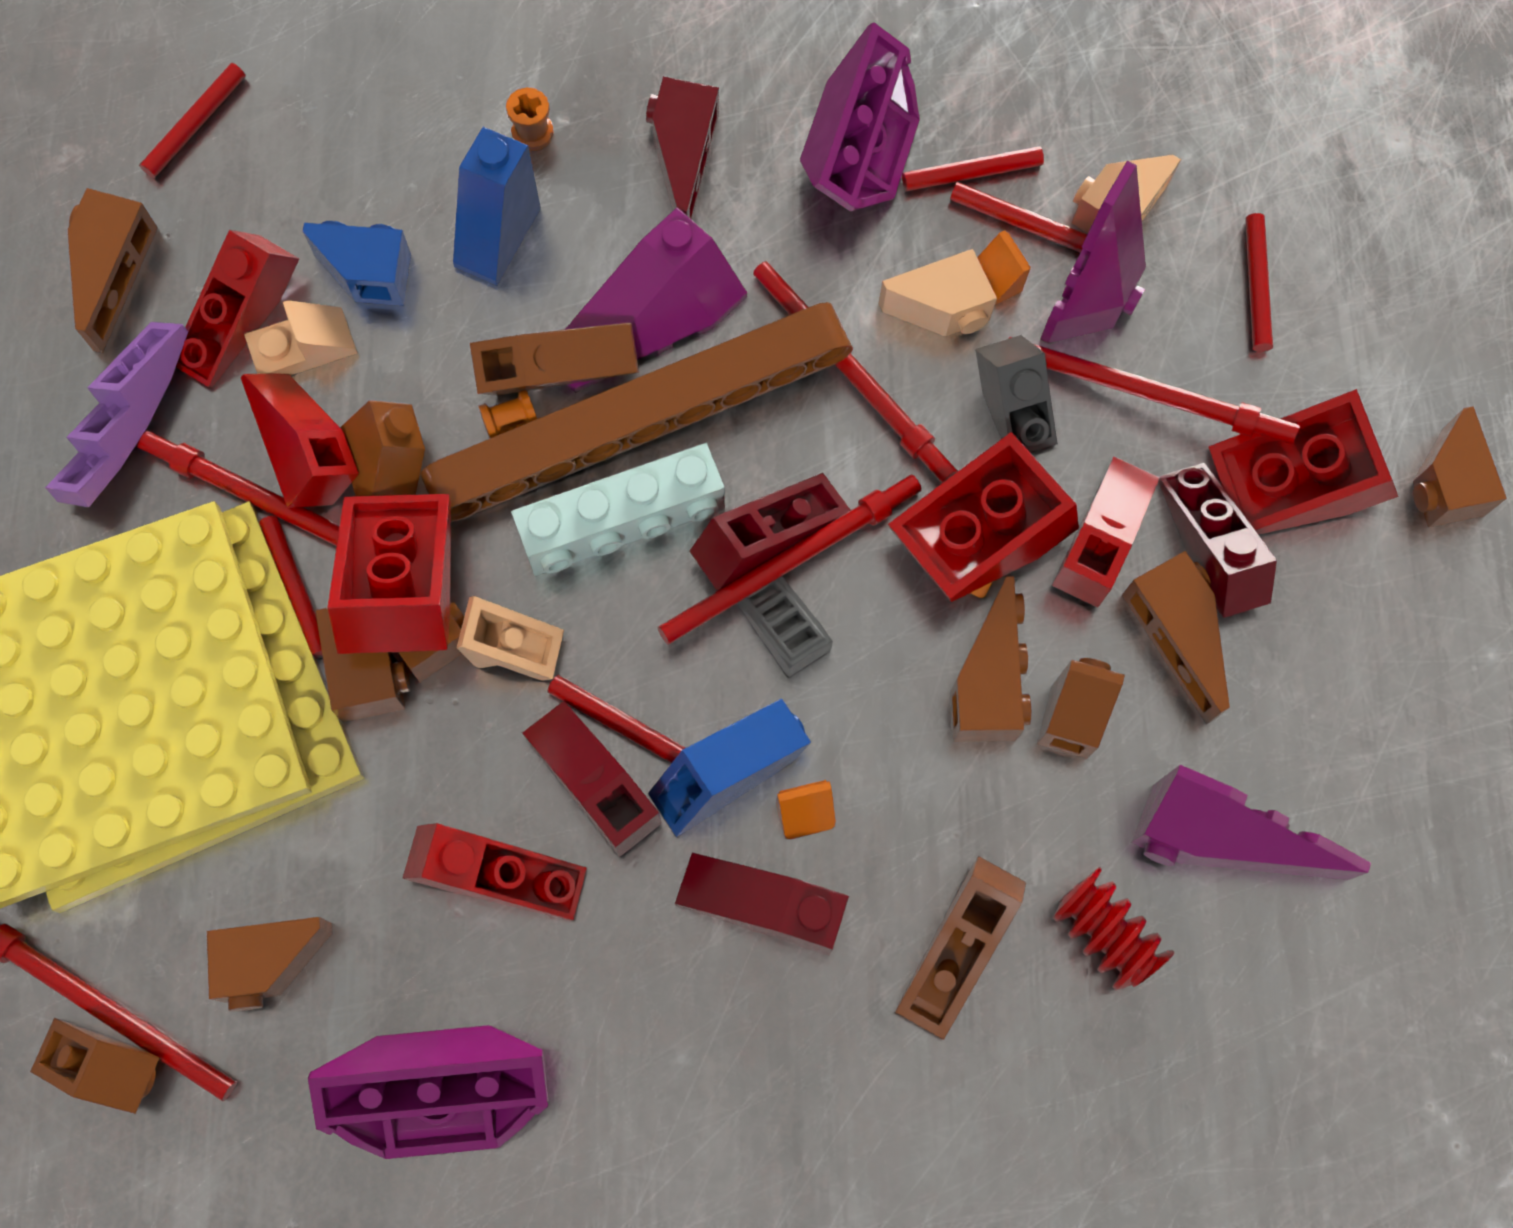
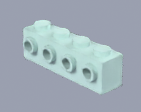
M707 443L512 510L511 513L534 576H538L544 573H555L564 570L573 563L592 556L612 553L621 546L642 538L649 539L660 536L669 529L687 522H697L710 518L718 511L725 509V487Z

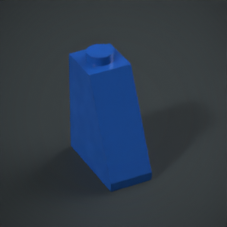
M484 126L459 166L453 264L455 268L497 286L541 210L528 145Z
M780 699L683 749L648 794L674 835L678 837L792 764L809 746L811 741L806 735L800 719L791 713L783 699Z

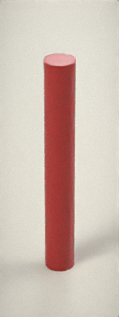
M230 63L139 164L140 168L150 177L156 178L246 77L244 71L236 64Z
M1039 146L903 172L902 183L905 192L1042 166L1044 164V154Z
M959 182L956 183L950 197L951 201L1080 253L1088 235Z
M1252 213L1245 218L1252 341L1254 351L1265 352L1273 348L1265 216L1261 213Z
M267 516L259 521V525L310 651L315 659L322 658L316 612L278 517Z
M556 675L548 687L547 693L561 701H565L568 705L670 763L686 748L560 675Z

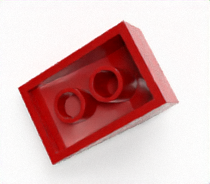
M1357 389L1281 418L1282 420L1300 425L1293 445L1253 432L1251 437L1239 434L1208 446L1222 487L1258 535L1350 515L1399 497Z
M1010 432L888 523V526L946 597L953 602L1039 559L1078 530L1079 522L1077 504L1016 436Z
M450 494L344 497L327 607L337 654L447 650L450 623Z

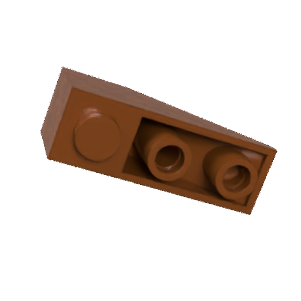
M632 323L521 334L470 343L477 394L498 396L517 393L523 390L530 391L639 373Z
M1014 576L1005 578L950 691L953 742L1016 741L1024 731V725H1030L1031 723L1030 695L1022 694L1021 674H1026L1028 669V651L1026 643L1018 642L1017 624H1023L1025 604L1023 594L1015 593Z

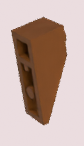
M86 188L80 204L76 205L70 214L68 228L75 329L91 349L103 353L158 227L141 202Z
M1184 551L1135 578L1122 596L1207 725L1228 710L1230 704L1215 594L1210 588L1211 581L1206 570L1198 562H1193L1187 552Z
M978 856L949 907L895 1012L944 1040L1020 908L1027 882Z

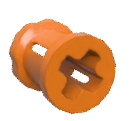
M526 87L516 90L510 95L506 103L508 118L513 123L511 127L512 137L514 140L528 145L529 151L542 150L549 145L554 134L552 122L548 118L550 111L548 99L543 92L535 88Z
M527 390L520 391L518 398L491 407L486 403L478 405L489 439L537 419Z

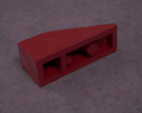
M663 76L658 95H650L646 122L653 124L654 145L672 211L678 207L692 220L719 117V87Z
M820 473L713 517L689 552L718 591L851 510L825 474Z
M692 852L675 905L829 956L833 950L849 896L796 878Z

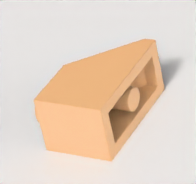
M1167 155L1130 161L1137 165L1142 222L1169 186L1181 161L1178 157ZM1126 161L1106 164L1095 180L1089 176L1084 180L1073 199V202L1078 205L1072 221L1073 225L1089 233L1105 197Z
M970 249L882 281L878 304L883 313L946 337L960 331L962 334H970L983 328L990 321L997 297L974 250Z

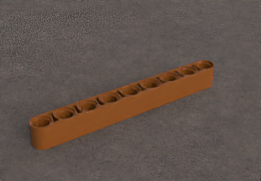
M828 302L819 303L439 459L421 471V478L428 494H450L451 522H455L828 368L845 359L852 352L853 347L832 304Z

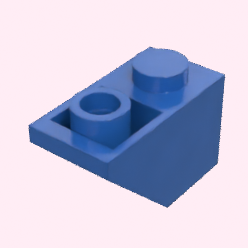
M324 221L321 224L304 223L303 233L314 256L355 302L404 306L411 252L403 230L384 224L358 227L347 226L338 221Z

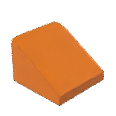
M1004 230L977 257L997 297L995 305L1023 291L1031 268L1009 232Z
M830 781L814 782L782 790L777 794L776 807L786 839L791 840L831 830L835 827L836 819Z

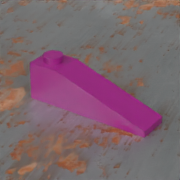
M1128 160L1105 197L1082 245L1083 249L1066 279L1062 301L1057 300L1047 320L1040 340L1048 344L1114 328L1122 312L1130 316L1132 315L1145 291L1144 288L1138 286L1146 269L1137 165Z
M677 207L642 238L565 330L632 323L638 360L655 351L658 354L673 348L674 342L695 332L701 335L715 328L747 298V291L713 238ZM605 379L567 385L577 393Z
M1183 765L1177 766L1152 786L1131 842L1145 848L1143 854L1147 858L1167 866H1175L1177 862L1185 865L1350 880L1369 872L1371 862L1320 834L1301 831L1298 834L1289 830V817L1276 810L1265 812L1250 809L1245 806L1247 794Z

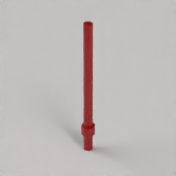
M767 261L762 262L755 268L753 275L789 315L808 308L807 304ZM851 353L842 361L834 364L901 437L900 445L913 459L919 457L941 483L958 472L933 444L935 437L923 424L916 425Z
M1034 344L1045 353L1046 367L1049 370L1233 426L1231 431L1251 437L1254 432L1293 445L1300 427L1298 424L1260 413L1261 408L1241 402L1239 407Z
M146 430L137 443L139 449L168 462L169 468L172 471L189 479L196 476L246 502L250 501L252 505L337 546L339 524L304 507L287 508L284 497L205 459L204 452L186 443L177 445L149 430Z
M911 474L882 492L877 489L858 500V507L658 626L659 634L665 643L669 645L865 525H877L892 515L893 508L922 491L920 482Z
M7 923L0 925L1 963L4 964L11 961L145 1051L159 1057L160 1061L219 1100L225 1101L231 1095L237 1084L235 1080L26 944V937Z

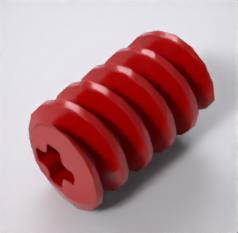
M1098 867L1059 901L1060 905L1053 919L1056 922L1070 917L1075 919L1068 933L1071 939L1085 934L1089 935L1090 938L1082 952L1085 956L1100 951L1105 954L1097 968L1100 973L1115 968L1120 971L1112 986L1115 991L1131 985L1136 987L1168 962L1175 952L1167 950L1155 954L1162 940L1161 936L1158 933H1152L1140 937L1146 925V919L1142 915L1125 920V916L1131 907L1130 900L1126 898L1113 903L1110 902L1116 890V884L1112 881L1096 886L1095 882L1102 871V868Z

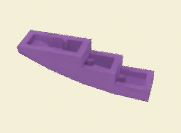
M150 322L87 387L99 404L66 437L78 453L45 487L57 502L90 507L122 468L150 424L172 379L188 334L183 324Z

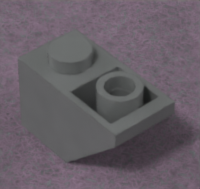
M1022 335L975 349L982 393L1001 439L1012 432L1030 453L1058 444L1045 353Z

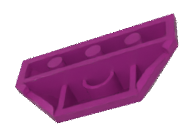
M875 22L866 27L827 80L800 157V162L812 185L850 212L888 202L895 198L920 121L915 84L908 66L911 64L910 49Z
M490 1025L376 1036L311 1071L308 1076L316 1129L328 1135L335 1133L351 1145L384 1159L499 1148L520 1131L535 1114L539 1115L545 1110L549 1102L543 1050Z

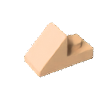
M290 300L284 301L283 305L288 320L244 334L257 374H289L291 376L358 353L342 307Z
M472 596L468 600L457 649L477 668L499 665L541 681L551 680L554 676L564 630Z

